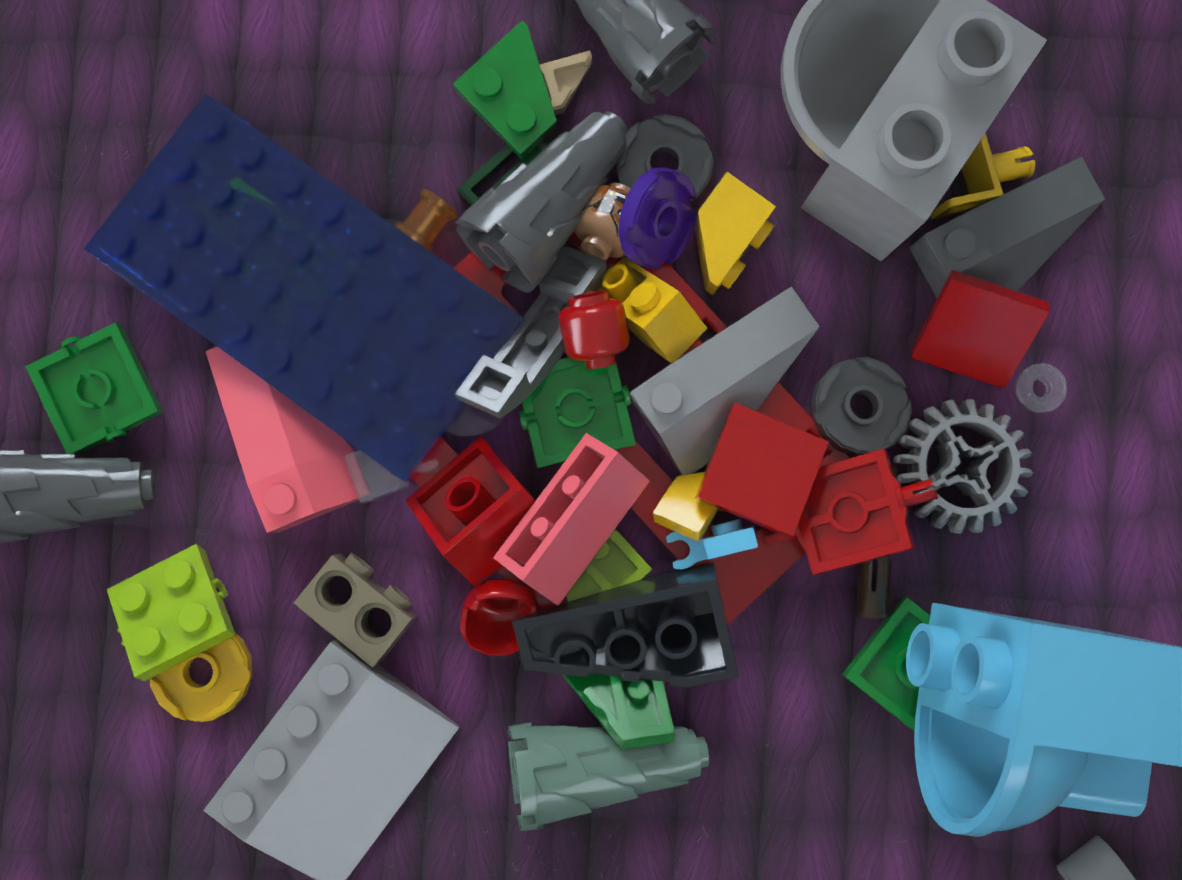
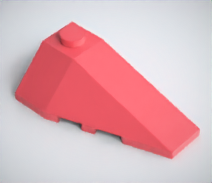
M248 333L206 351L248 488L267 533L284 532L372 495L354 449L323 416L324 414L308 399L291 379V376L253 333Z

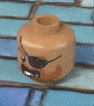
M620 183L600 186L580 213L581 219L575 234L582 242L581 247L587 254L602 260H607L608 257L619 258L626 256L621 249L619 223L621 210L631 189L630 187Z

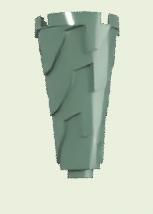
M531 722L508 726L509 737H511V740H517L509 741L508 748L515 804H520L521 815H517L520 831L543 829L545 824L592 813V809L637 799L640 794L689 784L690 779L701 776V768L709 766L706 740L703 736L696 737L693 729L673 726L675 731L673 742L622 750L604 727L531 726Z

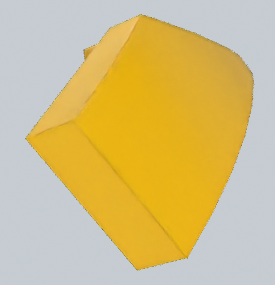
M705 472L677 476L653 511L654 522L700 542L717 511H724L695 499Z

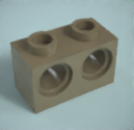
M350 553L347 558L343 554L332 555L293 604L373 668L385 658L418 615L409 609L413 601L395 586L390 584L385 589L373 580L371 576L375 572L374 569L357 555ZM336 576L346 578L352 587L351 597L345 604L336 602L330 595V584ZM373 608H382L391 617V628L386 635L374 633L368 625V616Z

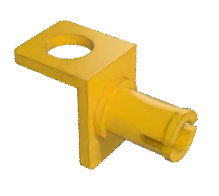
M985 133L962 167L969 195L945 201L933 210L931 219L968 212L1002 196L1001 182L1031 177L1035 171V160L1021 163V159L1031 157L1033 155L1032 151L1024 146L1016 150L992 154Z

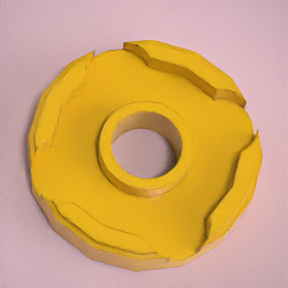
M236 634L151 678L150 687L159 705L173 717L194 722L213 721L234 710L246 696L253 677L252 657L244 640ZM197 657L206 659L212 666V679L207 685L196 684L189 675L190 664Z

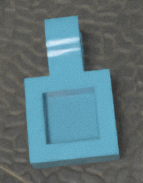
M740 519L711 526L713 536L702 538L700 542L675 531L666 536L667 543L683 540L690 547L688 557L673 561V567L675 569H686L698 561L757 548L758 544L753 526L742 528Z

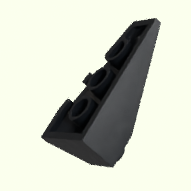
M714 562L664 572L517 617L512 621L525 671L587 677L589 674L622 677L621 681L639 682V679L670 682V686L686 688L739 677Z

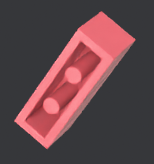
M586 433L493 558L558 606L650 481L619 452Z

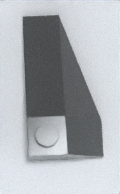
M1080 157L924 234L909 248L936 298L941 292L951 270L1018 291L1096 210L1105 198L1083 158Z

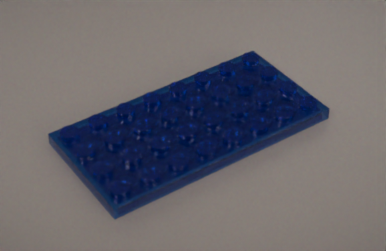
M206 93L84 248L92 256L405 483L465 404L457 399L455 393L480 358L485 355L493 359L524 321L522 316Z

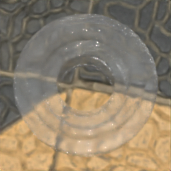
M1038 363L1031 365L1020 373L1016 381L1015 388L1018 400L1026 409L1032 412L1045 413L1055 410L1063 403L1067 394V382L1064 375L1059 369L1050 364ZM1036 380L1042 381L1046 386L1044 397H1038L1033 391V384Z

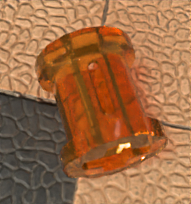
M423 188L419 193L421 199L404 222L398 221L394 230L414 247L429 255L433 250L431 244L445 224L448 221L454 222L458 215L443 199L428 189Z

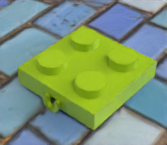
M198 544L107 589L119 627L117 631L121 634L123 640L121 643L126 649L134 677L144 682L236 635L223 601L228 596L227 590L220 579H215L206 551Z

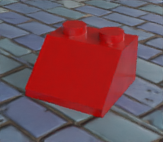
M480 436L405 501L442 556L476 588L502 565L493 557L536 499Z

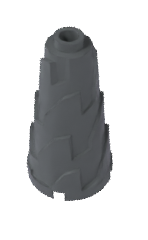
M575 0L586 21L600 37L613 62L631 83L630 89L646 104L657 102L655 96L651 93L652 91L658 89L666 98L684 84L709 55L700 46L704 38L713 45L716 41V29L701 13L696 15L679 0Z
M606 111L604 114L593 112L570 132L566 131L560 134L528 165L522 164L495 190L493 188L488 190L455 222L459 224L456 230L468 249L489 270L495 265L505 270L506 272L500 278L501 280L520 291L532 292L557 261L556 254L576 230L581 219L580 213L584 210L596 190L608 181L606 176L627 147L625 134L628 132L625 123L613 112Z
M24 450L0 451V544L26 540L32 534L76 528L82 522L133 515L139 509H145L148 500L156 499L157 484L155 472L153 469L145 470L143 462H130L128 458H74L75 454H24Z

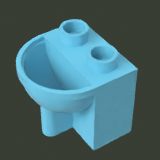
M932 603L929 624H919L910 637L906 654L907 675L911 684L919 687L914 730L918 781L925 804L933 819L940 827L952 834L980 837L996 831L1011 830L1037 821L1049 814L1057 806L1137 817L1144 811L1147 803L1152 762L1182 767L1181 646L1100 630Z

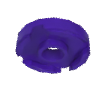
M666 167L652 168L640 176L630 189L621 210L619 223L621 249L629 261L656 270L661 269L660 265L664 262L671 264L684 251L696 225V212L691 211V199L697 200L695 188L688 176ZM662 213V215H661V220H660V222H659V224H658L659 216H660V214Z

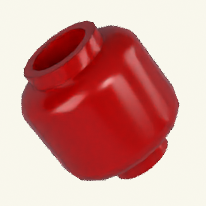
M605 290L569 297V305L562 309L558 315L566 355L573 360L585 361L587 369L603 368L615 364V355L623 352L630 344L623 303L618 299L609 298V293Z

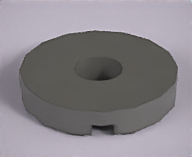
M667 114L652 116V119H647L642 123L638 122L632 126L625 135L627 147L616 162L619 183L632 188L640 176L652 169L650 161L655 155L663 152L669 153L677 160V171L688 176L695 188L697 200L691 199V203L693 204L698 201L710 182L713 167L712 152L701 130L683 117Z
M856 357L855 359H847L832 366L816 383L811 399L812 419L821 437L829 441V444L834 449L852 456H859L876 450L886 449L900 439L907 430L911 417V400L908 401L905 391L907 387L902 377L888 364L870 357ZM853 394H862L870 399L873 411L869 419H861L853 414L850 408V400Z

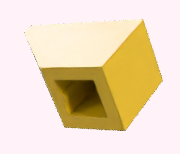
M726 172L696 215L695 233L704 288L711 295H714L721 284L730 289L746 266V264L739 260L749 245L758 250L775 226L768 219L776 206L729 172Z
M623 257L603 276L598 291H608L609 298L621 301L624 305L628 329L646 346L670 363L677 361L707 329L706 325L678 290L629 261L626 257Z

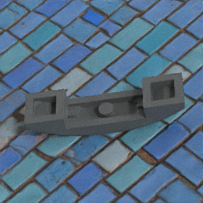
M563 245L556 254L557 261L539 283L540 295L493 359L485 355L480 358L456 391L457 399L498 418H502L520 405L540 385L564 353L558 320L560 311L569 305V297L598 291L607 268L606 261Z

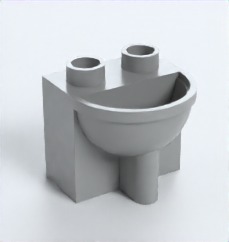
M808 0L794 20L785 42L781 61L782 96L791 122L800 137L829 166L801 206V209L882 261L927 221L1047 39L987 0Z

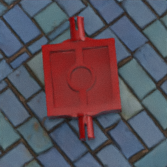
M885 449L876 450L819 467L794 536L787 537L777 533L765 538L769 546L797 538L806 550L812 575H820L915 549L908 526V507L934 499L937 500V491L933 489L916 494L935 488L932 478L902 487L893 474L887 451ZM763 527L765 534L776 533L775 531Z

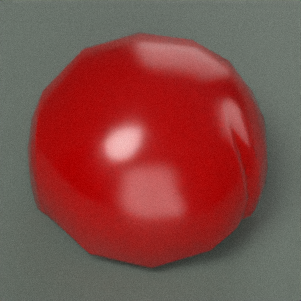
M511 579L485 580L476 588L470 590L464 600L460 621L461 635L469 648L484 655L507 656L519 652L512 621L514 618L537 612L538 603L535 601L533 593L526 586Z

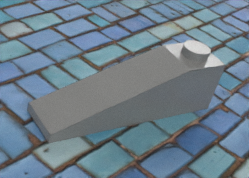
M791 286L632 390L629 394L630 400L680 474H693L709 463L731 405L738 403L756 411L820 326Z

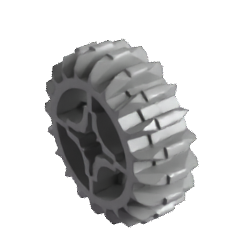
M973 399L963 400L959 408L954 400L942 402L941 412L934 406L926 408L923 411L926 423L916 418L908 424L916 438L904 435L898 440V443L908 449L909 453L894 456L893 462L895 464L907 466V473L896 475V479L900 484H914L932 478L935 488L916 494L933 489L938 490L941 487H947L952 484L961 491L963 496L969 495L974 505L967 508L958 507L948 503L938 495L937 500L919 503L915 508L914 515L917 518H924L932 512L931 527L941 529L948 521L950 532L961 534L966 525L972 533L982 532L984 521L990 526L1000 525L1002 523L1000 511L1006 514H1013L1017 510L1016 504L1010 496L1025 497L1028 493L1024 486L1017 483L1018 478H1028L1033 474L1031 469L1020 467V459L1030 457L1032 452L1029 449L1017 450L1015 445L1016 442L1022 439L1024 433L1021 430L1007 433L1006 428L1010 424L1011 417L1005 414L993 420L994 406L985 404L977 411ZM950 426L969 428L980 434L988 443L972 448L966 444L961 436L956 437ZM934 439H936L938 444L934 447L939 455V463L932 473L927 474L926 462L928 451ZM978 456L969 462V465L964 469V474L946 476L955 471V467L961 463V458ZM996 459V478L991 488L986 472L989 464Z

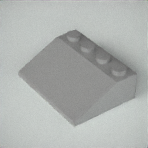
M336 639L328 644L203 811L245 843L315 880H346L460 726L379 664L372 668Z

